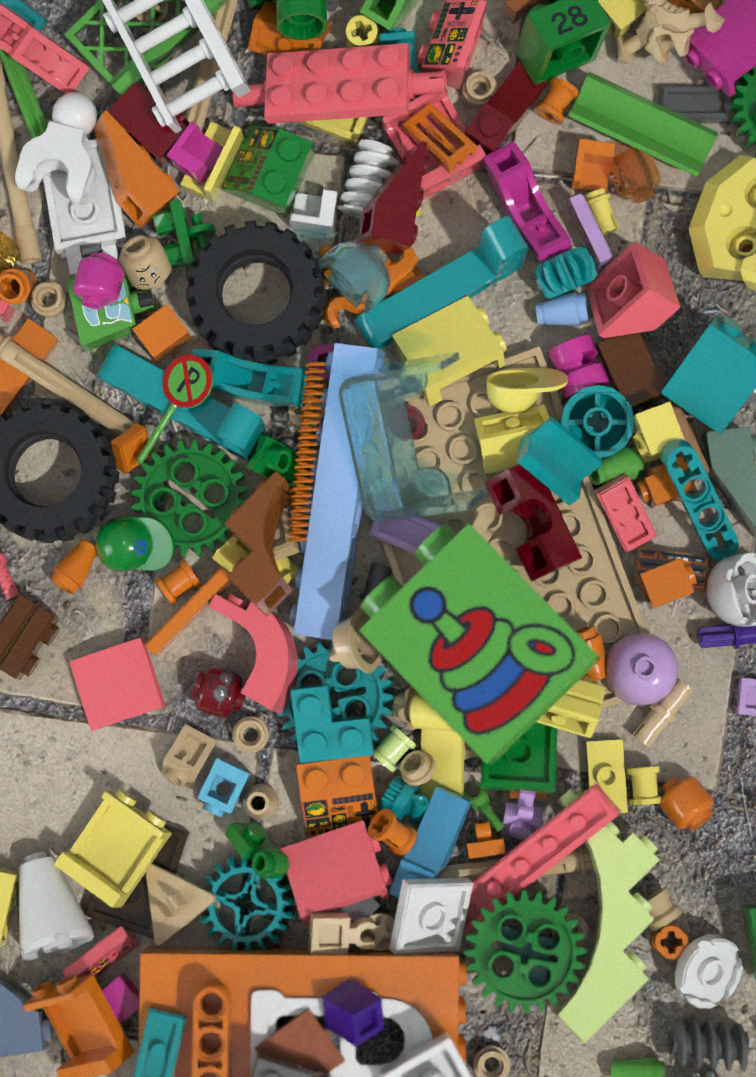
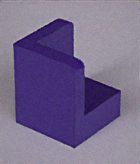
M349 979L322 996L325 1026L353 1046H358L384 1029L382 998L356 981Z

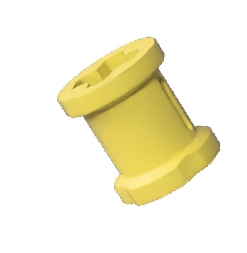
M365 15L355 16L350 19L346 26L347 48L377 46L378 30L376 23ZM362 32L363 36L368 37V39L362 41L356 34Z
M659 766L627 768V774L631 776L633 791L630 806L658 804L661 802L662 797L658 796L656 776L660 772Z

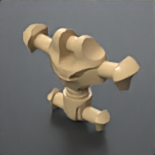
M642 0L647 9L645 10L646 15L643 16V21L640 22L639 27L635 28L637 34L628 40L623 36L615 37L618 46L617 61L623 64L631 63L635 52L642 47L652 54L660 64L668 62L669 51L676 49L680 57L686 56L694 28L706 26L707 31L714 33L722 27L724 18L715 11L711 2L705 7V12L690 14L689 8L678 7L667 0Z

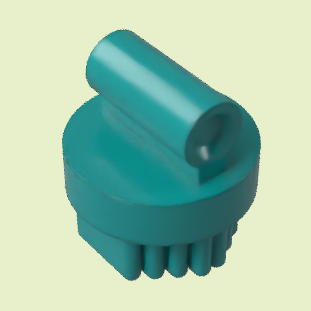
M396 776L381 797L379 808L381 810H391L400 822L405 816H408L410 822L420 824L428 807L429 800L424 795H418L420 786H410L401 777Z

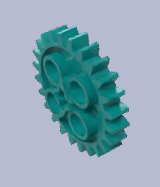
M317 641V652L315 653L308 647H304L306 658L304 660L298 658V672L294 688L305 687L306 681L312 676H318L322 684H329L330 698L334 689L340 694H346L365 687L366 693L338 700L339 706L337 708L331 704L333 720L350 718V706L356 701H362L366 706L367 712L365 716H370L373 740L378 741L379 738L374 731L375 728H388L386 723L381 720L382 715H393V711L385 707V702L395 700V696L385 693V689L392 686L393 681L381 680L380 678L386 673L387 668L385 666L378 667L372 673H364L361 669H355L357 672L356 680L353 684L344 686L339 680V675L345 667L339 661H330L328 657L333 648L332 641L330 649H326L323 642ZM290 697L282 714L277 713L280 717H289L290 719L283 726L284 730L295 729L292 698ZM296 732L292 737L293 742H297Z

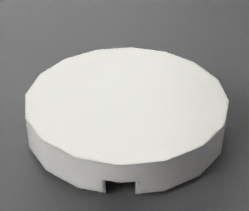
M716 934L704 935L689 944L680 956L674 974L676 989L681 997L698 1008L717 1006L716 1002L722 998L726 1000L730 997L740 982L743 970L742 959L739 958L737 946Z

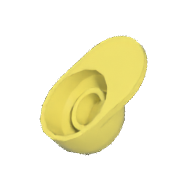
M551 368L499 370L487 376V397L494 407L503 412H523L535 403L540 392L554 391L566 386L568 376L564 372Z

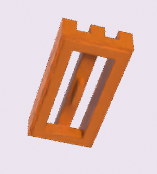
M430 102L403 123L405 132L418 144L422 141L428 142L426 151L449 173L455 170V165L458 162L462 165L467 161L466 156L468 154L473 156L477 153L476 144ZM429 116L462 147L458 150L425 117ZM418 124L427 134H429V135H430L442 148H444L451 156H450V157L447 156L434 142H432V141H431L418 127H416L415 125Z

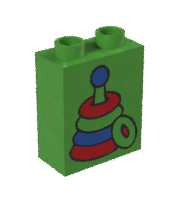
M445 523L429 535L415 551L414 555L425 566L405 586H402L393 576H390L365 598L360 608L371 619L359 631L486 764H493L600 661V658L469 523L458 534Z

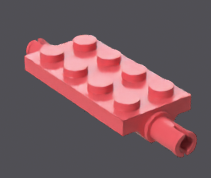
M408 43L267 53L266 80H264V83L248 85L251 92L240 98L233 93V103L235 108L265 105L264 117L267 124L409 114V101L414 99L415 95L446 94L447 76L445 70L414 73L413 69L410 70V49Z

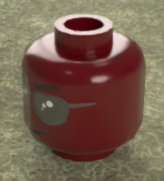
M213 665L207 671L200 670L190 697L195 699L196 709L225 719L230 716L232 710L240 712L246 696L241 693L243 681L239 674Z

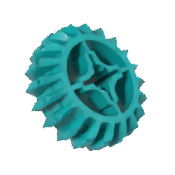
M230 855L226 858L229 869L226 870L219 862L214 865V869L219 875L218 878L209 873L204 876V880L211 884L212 887L211 889L202 888L214 893L216 901L207 908L209 914L200 917L199 921L201 924L212 921L214 926L209 928L206 934L208 937H211L219 931L222 936L219 938L217 945L220 947L229 938L233 940L231 950H237L240 942L245 943L244 950H252V942L257 941L260 950H266L265 937L268 936L271 942L277 944L280 939L274 930L277 928L284 933H287L289 930V926L281 921L282 917L286 919H294L295 912L285 909V905L296 904L294 897H285L284 892L292 890L291 885L286 883L282 886L279 882L287 875V872L278 879H265L272 886L277 898V905L270 904V902L263 900L258 894L260 876L254 872L252 864H249V859L240 858L241 864L237 865L235 858ZM238 873H249L242 891L226 892L219 890L227 878ZM250 885H252L251 901L256 903L257 908L255 910L250 908L249 913H246L243 921H241L243 914L242 904L237 903L236 899L238 896L243 899L244 893H247ZM217 901L223 902L224 905L234 910L236 915L234 930L226 925L220 917ZM256 914L274 916L273 921L264 929L254 933H245L246 925L251 916Z

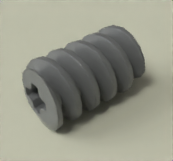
M676 1018L670 1030V1065L673 1062L674 1056H679L682 1067H686L689 1057H694L696 1067L701 1069L704 1058H708L711 1069L716 1070L719 1059H723L726 1070L731 1071L734 1060L739 1062L741 1072H745L749 1059L747 1031L744 1032L743 1026L740 1023H735L730 1031L727 1023L720 1022L715 1030L711 1021H705L700 1030L698 1022L693 1019L688 1022L685 1029L682 1019Z

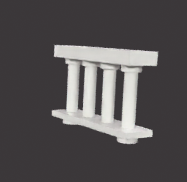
M102 0L108 10L103 16L113 33L119 31L156 103L152 110L162 127L167 125L175 133L182 131L175 116L222 89L225 91L231 89L238 98L251 92L204 0H185L187 7L182 9V14L136 40L126 22L164 0H134L120 9L113 0ZM189 26L192 28L199 27L204 37L198 40L199 45L151 71L142 53ZM206 57L209 60L215 58L220 67L215 72L216 76L169 103L167 102L159 84Z

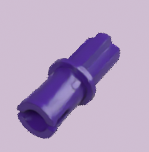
M726 624L699 627L697 630L699 647L733 646L734 649H739L740 645L756 644V626L741 627Z

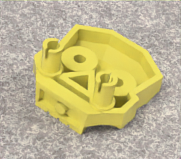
M740 154L705 182L689 226V233L697 267L702 277L744 281L747 288L756 291V158ZM746 244L753 245L751 251L747 253L741 252Z

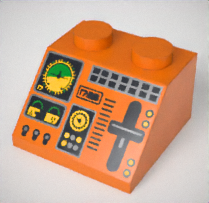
M370 755L296 765L307 837L318 836L364 820L368 829L372 818L378 813Z

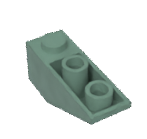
M750 426L725 429L721 435L716 431L706 432L701 437L704 458L710 469L708 475L752 536L756 538V464L754 458L756 457V435H751Z

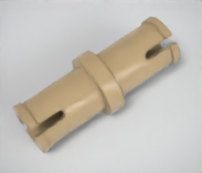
M677 677L676 683L669 695L649 706L651 711L638 728L633 731L632 735L648 748H651L669 722L673 724L676 721L675 714L689 696L694 693V690Z

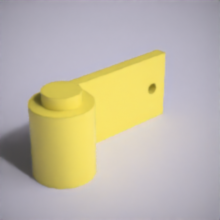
M417 692L414 694L410 705V721L414 728L421 729V751L430 754L436 761V769L433 776L428 782L420 785V795L426 796L430 801L435 787L440 785L464 796V740Z

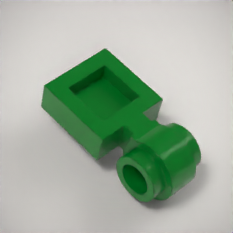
M256 823L230 824L225 832L226 837L242 859H252V867L256 874L264 879H278L288 871V856L274 846L262 826Z

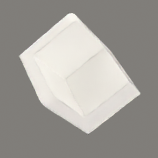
M323 190L322 197L301 193L296 194L293 214L290 215L291 229L333 235L338 206V192Z

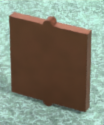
M309 1008L254 1047L257 1054L260 1052L326 1074L345 1061L340 1051L330 1039L331 1032L323 1029Z

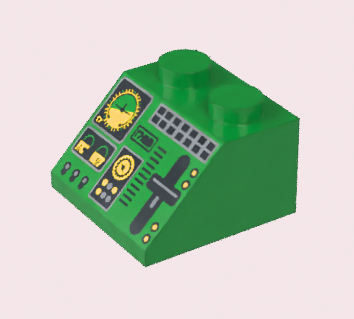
M249 125L221 190L287 218L295 196L315 155L314 143L281 128Z

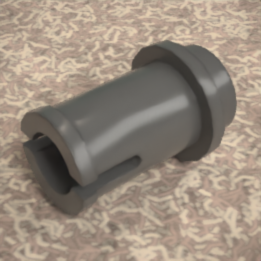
M371 563L365 591L359 596L362 599L361 604L379 584L391 576V567Z

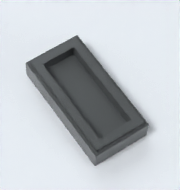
M661 85L659 89L660 105L700 124H731L732 109L730 104L732 103V96L728 97L721 89L715 90L712 86Z

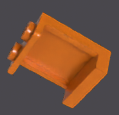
M73 974L56 984H53L52 981H46L35 987L31 991L33 996L22 1005L26 1012L43 1008L67 1052L69 1059L56 1070L59 1077H95L109 1074L134 1053L93 974L80 978Z

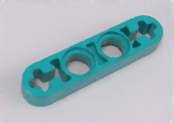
M683 439L670 441L662 449L661 460L703 547L711 558L717 561L734 556L739 547L738 538L697 452L688 441ZM679 452L683 453V460L688 467L684 471L676 462L677 458L675 455ZM693 479L702 480V486L699 491L694 494L685 493V486ZM705 508H715V515L710 521L700 522L698 520L699 514ZM717 530L723 537L724 545L720 548L717 547L718 543L712 534Z

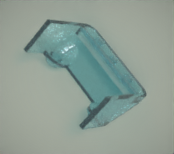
M458 352L402 361L354 375L341 384L339 400L361 501L365 513L371 519L384 522L471 510L488 495L486 488L452 493L450 481L445 472L436 467L419 468L404 399L416 397L425 390L428 383L427 373L441 371L459 360Z

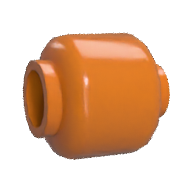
M677 775L662 786L661 790L665 794L661 798L659 807L677 829L684 830L688 828L691 832L695 831L713 816L714 813L711 809L714 805V799L697 778L689 776L681 780Z

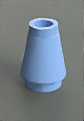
M576 291L535 304L538 325L581 326L582 322H589L585 293L577 294Z

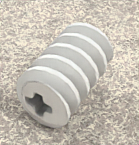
M367 139L360 140L358 143L361 151L354 155V162L357 165H353L350 168L349 173L352 178L347 179L345 182V188L348 192H343L340 196V200L344 205L337 207L341 212L359 219L362 218L363 208L383 184V179L386 180L391 174L387 167H396L399 163L397 159L391 156L394 152L391 147L381 142Z

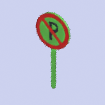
M183 355L173 360L167 367L163 376V390L171 405L136 460L138 464L144 462L177 407L194 408L202 404L210 395L213 387V372L210 365L203 358L195 355Z

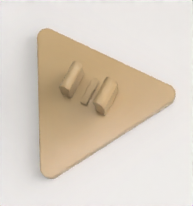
M154 863L146 871L154 942L156 945L166 943L216 901L214 893Z

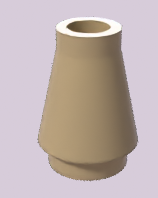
M261 783L249 787L242 799L244 811L255 820L270 818L276 812L279 804L276 791L271 786ZM255 796H262L265 799V807L259 810L253 806L252 801Z

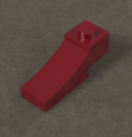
M519 61L499 89L482 106L465 130V135L476 146L480 144L486 155L492 152L495 153L496 150L504 145L509 136L513 135L551 79L534 85L521 61Z

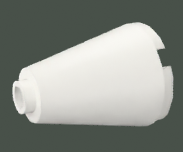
M45 852L25 857V863L18 867L20 952L22 953L23 960L49 957L48 953L60 950V954L90 943L93 940L92 938H94L93 929L62 871L54 866L55 858L46 857Z

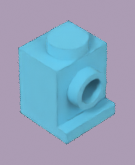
M216 758L197 799L205 802L202 808L219 817H222L224 812L232 814L252 773L221 758ZM227 782L230 785L231 791L227 796H222L218 793L217 787L219 783Z

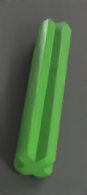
M0 48V58L32 139L41 136L46 131L48 125L26 68Z

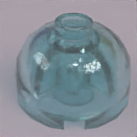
M349 240L337 244L318 260L321 270L328 266L332 271V274L328 277L331 284L353 306L357 307L360 303L364 304L363 312L366 314L370 313L388 292L390 274L384 264L388 258L375 244L368 247L360 241Z

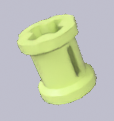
M394 724L389 728L391 732L377 748H374L373 754L392 773L396 770V763L409 749L414 750L417 746Z

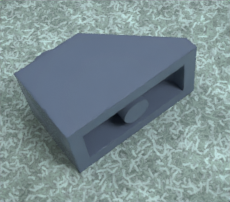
M0 977V1057L44 1051L49 1046V1040H53L54 1036L50 1020L45 1016L43 1008L26 1012L22 1005L30 997L4 977Z

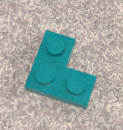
M329 684L296 687L290 690L300 763L374 754L370 716L333 720Z

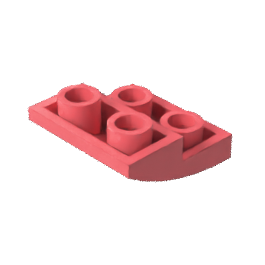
M144 637L69 661L91 731L166 707L148 649L145 647Z

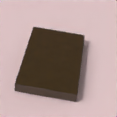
M165 824L164 827L172 832V834L152 863L176 874L190 832ZM146 872L122 907L112 908L91 893L84 912L85 916L117 927L122 926L129 931L153 939L154 934Z

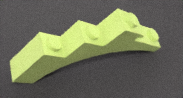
M569 789L557 802L564 809L583 792L578 790L574 793ZM609 822L584 842L589 851L597 879L599 913L596 939L588 965L579 980V984H577L572 994L555 1013L584 1044L649 980L643 973L647 968L646 965L632 951L626 955L623 950L654 920L648 913L652 909L651 905L639 893L636 892L632 896L628 891L660 860L654 854L658 849L644 834L637 837L634 833H631L621 842L617 838L621 832L612 822Z

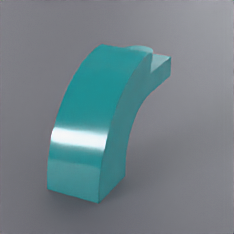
M193 348L191 355L203 358L211 367L213 372L212 393L271 407H302L301 401L304 399L302 394L305 392L302 387L307 385L303 381L307 378L304 374L306 370L260 364L241 360L218 350Z

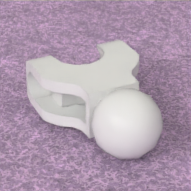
M67 93L59 97L53 106V122L49 121L46 131L23 146L16 168L15 180L18 189L33 192L38 189L44 175L51 171H64L68 174L66 190L71 202L85 205L90 198L97 177L95 167L87 152L89 140L86 136L91 133L97 122V109L91 99L81 93Z

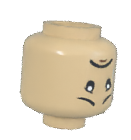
M136 236L131 238L124 244L119 256V264L130 284L140 290L160 288L172 270V265L160 241L153 237Z

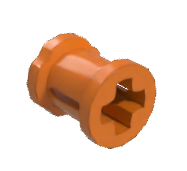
M553 77L549 82L551 88L542 103H537L534 110L544 120L555 125H562L565 120L563 114L571 100L577 99L579 91L571 83Z
M185 559L180 561L179 567L163 578L158 576L154 579L172 606L177 603V598L194 586L197 588L202 586L201 581Z
M389 809L378 812L372 818L368 827L369 836L376 841H383L389 846V850L397 856L407 854L417 840V831L410 825H404L398 821L395 813Z
M669 923L651 932L650 940L652 947L667 959L679 958L688 946L687 935L673 923ZM668 932H671L674 937L678 938L677 943L671 944L670 950L661 943V939L667 938Z

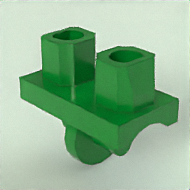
M176 200L169 202L171 209L155 214L153 219L159 236L177 233L179 243L163 247L172 268L185 266L188 270L189 267H193L195 264V251L192 241L196 240L198 249L204 250L208 246L207 238L216 233L213 224H203L200 213L191 215L193 226L189 228L185 209L182 207L181 201Z
M260 434L257 440L258 447L253 451L252 459L248 462L246 468L265 478H270L276 471L288 482L292 489L299 487L293 484V481L297 480L293 474L299 472L294 467L300 465L295 461V459L299 458L296 451L266 435ZM301 468V469H305V470H310V471H311V468ZM300 475L303 477L311 478V475Z

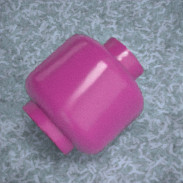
M92 253L90 257L83 258L79 262L73 291L76 296L82 299V305L90 309L102 310L103 306L113 305L118 301L125 272L118 265L119 261L116 258L104 253Z

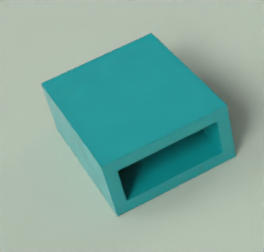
M716 314L666 383L661 394L721 435L756 389V338L753 340L741 332V326L728 317L722 319Z

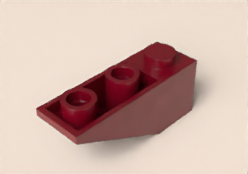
M422 141L405 154L363 208L357 244L394 254H399L414 244L418 233V226L415 224L416 213L423 201V190H420L421 181L429 164V157L426 155L428 142Z

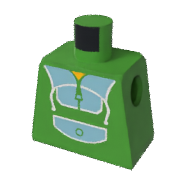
M124 276L118 301L113 305L103 306L102 310H94L82 305V299L76 296L73 291L75 278L67 279L80 345L85 352L134 334L132 329L138 325L136 314L156 310L152 289L131 293L126 276Z

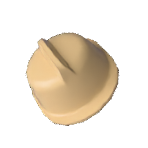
M360 607L352 617L340 622L334 628L332 633L333 648L328 657L330 661H339L345 668L361 669L364 673H372L384 656L359 631L371 619Z

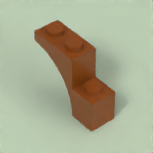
M276 471L270 478L264 479L257 486L255 493L244 504L237 506L230 514L229 519L224 523L231 533L251 551L247 557H243L236 562L232 572L227 577L266 616L293 591L278 570L274 555V536L279 518L292 499L291 496L295 493L288 482Z

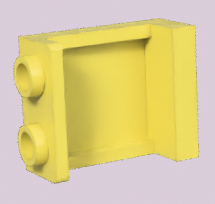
M469 296L392 335L397 356L429 406L442 400L441 388L493 361L498 369L505 366L504 352L507 351V346L498 331L492 333L488 326L490 322L486 312L481 305L475 307Z
M118 789L117 792L106 790L101 795V798L104 799L70 851L62 852L54 863V866L112 908L122 907L172 834V832L164 827L166 821L150 810L146 814L134 806L137 800L121 789Z

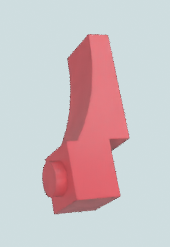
M0 2V48L7 52L11 58L63 93H73L90 67L25 20L24 17Z

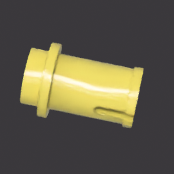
M605 188L592 191L584 196L602 235L620 229L609 202L611 194H606Z

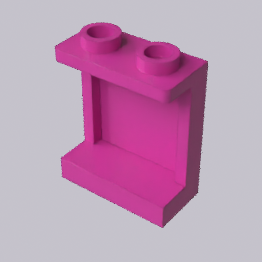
M728 0L715 11L724 18L722 27L714 33L707 31L706 26L694 28V33L690 37L688 54L684 56L692 68L696 69L699 67L705 73L707 81L715 90L721 89L728 97L735 93L734 82L756 66V0Z

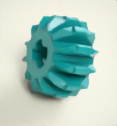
M578 247L539 264L534 270L538 288L542 291L544 297L548 299H553L595 280L598 275L594 259L590 256L587 248Z

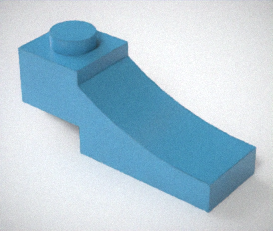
M440 785L435 787L417 830L416 843L401 860L389 894L399 898L404 879L440 878L443 869L449 863L472 799Z

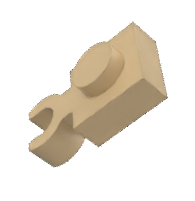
M311 913L309 951L311 955L348 954L349 944H356L359 948L365 950L372 949L375 945L373 939L370 937L362 938L360 935L365 929H376V924L369 917H362L354 923H350L348 913Z

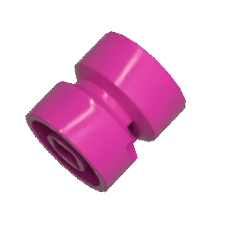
M583 335L568 340L547 352L553 368L564 372L568 376L567 385L561 388L565 399H570L571 396L585 387L605 386L609 383L603 364L595 361L598 351L591 335Z

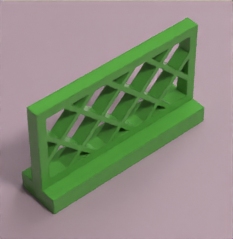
M99 0L64 35L122 96L135 81L141 85L145 81L134 60L130 61V53L126 45L125 47H105V26H108L103 14L106 12V6L102 0ZM113 0V1H126V5H127V4H129L131 1H134V0ZM185 0L162 1L176 2V17L183 13L181 11V3H186ZM204 0L211 15L214 16L228 0ZM156 5L151 8V22H131V20L126 22L129 29L130 27H150V31L164 24L156 22ZM100 13V21H92ZM86 26H100V47L84 46L76 35ZM189 26L142 53L151 71L162 66L199 30V27L192 28ZM90 51L100 52L99 61ZM105 52H125V67L113 77L105 68Z

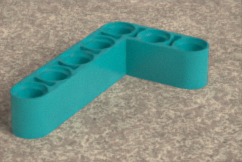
M505 216L493 222L481 232L478 247L363 312L354 322L369 347L382 349L393 343L392 335L466 296L471 298L519 270L524 265L529 248L510 216Z
M113 344L96 377L162 415L166 413L171 405L163 390L165 371ZM210 396L202 404L194 408L177 407L170 418L246 461L250 460L253 451L258 446L257 440L259 435H264L267 430L263 419L248 408L233 402L231 407H228Z

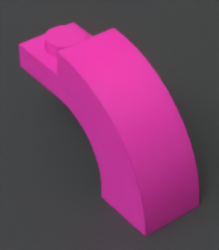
M515 141L496 150L495 153L492 152L482 157L491 183L506 215L510 216L528 248L532 250L539 262L543 263L571 248V238L547 205L536 183L531 164Z

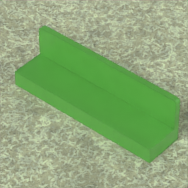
M591 72L587 75L576 102L568 114L569 117L694 176L699 175L719 133Z

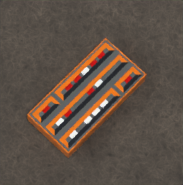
M637 547L633 584L639 585L636 578L637 575L681 558L683 564L689 563L695 574L697 583L692 585L694 591L705 593L710 556Z

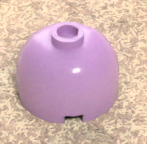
M642 632L626 635L612 645L605 657L606 684L615 697L627 704L645 706L657 703L669 695L676 683L678 664L675 653L667 642L656 635Z

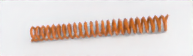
M310 362L305 365L309 370L304 372L307 378L303 381L307 385H304L302 388L307 392L302 394L306 399L301 401L304 407L300 409L305 414L299 416L304 421L299 423L302 428L298 432L302 436L297 438L302 443L296 445L301 450L296 452L299 458L295 459L296 463L300 465L294 467L299 472L293 474L297 478V480L293 481V484L299 487L292 489L297 494L291 496L295 501L290 504L297 509L289 511L295 516L289 518L293 523L288 525L290 529L295 531L287 533L290 537H293L289 538L288 542L308 540L307 537L296 534L309 533L308 530L298 527H307L310 524L296 519L311 518L309 515L298 512H310V508L300 505H310L312 502L298 497L313 496L312 493L300 490H312L313 486L301 483H312L314 479L300 475H314V471L301 468H315V464L303 461H315L317 458L302 453L318 452L316 449L303 446H317V442L305 439H317L319 436L306 433L305 431H319L320 429L305 424H320L319 420L306 417H320V413L308 410H320L322 407L306 402L323 401L321 398L308 396L324 394L322 391L309 389L313 387L323 388V384L309 380H325V378L309 373H325L324 369L311 367L327 365L325 362Z

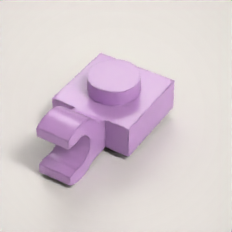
M520 790L517 804L506 802L501 821L504 828L500 831V834L510 835L515 839L523 840L540 828L543 808L533 806L534 791Z

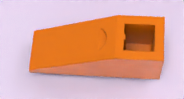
M106 110L102 113L93 129L115 201L141 229L153 219L155 214L170 205L169 202H172L180 191L175 186L171 176L160 170L151 160L148 151L143 146L138 145Z

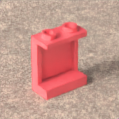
M448 90L446 94L416 95V99L409 102V114L390 115L382 118V129L400 160L411 148L418 145L405 132L403 123L429 102L465 134L466 127L448 98ZM429 116L425 117L458 150L462 147ZM418 124L415 125V126L418 127L432 142H434L447 156H449V157L451 156V155H450L444 148H442L429 134H427ZM480 144L476 146L477 153L473 156L468 154L466 156L467 161L462 165L458 162L452 173H449L426 151V155L429 157V164L421 181L420 190H423V200L485 167L482 157L486 156Z
M364 820L280 848L289 859L287 875L305 927L310 926L311 913H328L381 895L382 900L390 898L386 887L392 885V880L386 863L378 864L375 853L382 850L379 841L369 836Z

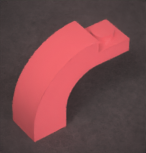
M215 594L208 607L242 625L250 633L255 643V666L241 693L266 708L282 714L291 697L290 690L295 687L298 672L297 650L288 627L274 611L266 616L252 602L248 604L232 594H229L227 599Z

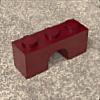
M520 464L510 467L484 482L498 514L514 513L523 520L527 528L528 538L526 543L515 549L531 582L556 572L582 558L550 489Z

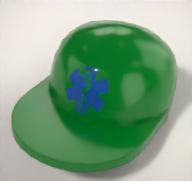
M126 515L116 517L100 528L96 537L95 548L101 562L110 570L117 572L130 570L155 571L170 563L174 555L175 544L172 533L162 521L149 516Z

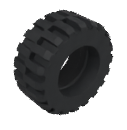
M256 220L245 221V227L237 229L234 224L224 227L226 233L219 237L214 233L207 239L208 246L204 250L198 249L194 255L195 264L188 269L186 277L188 287L185 288L186 300L197 330L206 339L211 348L241 360L255 363L257 361H267L268 365L278 362L277 358L281 356L291 357L297 353L296 348L301 344L305 346L312 339V332L314 329H318L322 320L321 314L325 308V287L318 259L314 258L311 248L305 241L300 242L297 239L296 233L288 228L284 231L279 230L276 223L266 221L265 226H257ZM252 263H264L278 268L285 275L290 286L289 303L283 313L270 322L258 325L244 324L235 320L227 312L222 298L223 286L228 277L240 267Z
M43 401L31 402L30 407L23 408L19 405L10 409L12 415L6 419L0 416V524L22 538L30 541H40L41 543H54V541L58 540L67 542L73 540L74 536L79 533L85 535L93 529L92 524L98 519L100 521L103 520L107 515L105 511L109 503H114L117 495L114 490L116 483H119L120 472L117 470L116 458L110 444L111 441L92 418L90 419L81 410L75 407H67L61 402L52 401L51 404H45ZM48 439L59 440L69 445L79 458L81 464L79 483L73 493L61 503L53 506L32 504L20 494L16 487L15 470L22 454L33 444Z

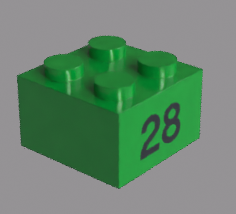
M559 0L547 6L546 4H540L528 12L515 48V53L533 84L537 85L596 60L611 22L598 0Z

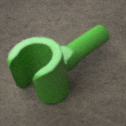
M476 782V785L480 789V783ZM480 789L479 795L473 798L469 797L466 791H464V796L472 799L471 808L475 811H481L497 832L501 831L504 825L493 812L490 806L491 798L486 789Z

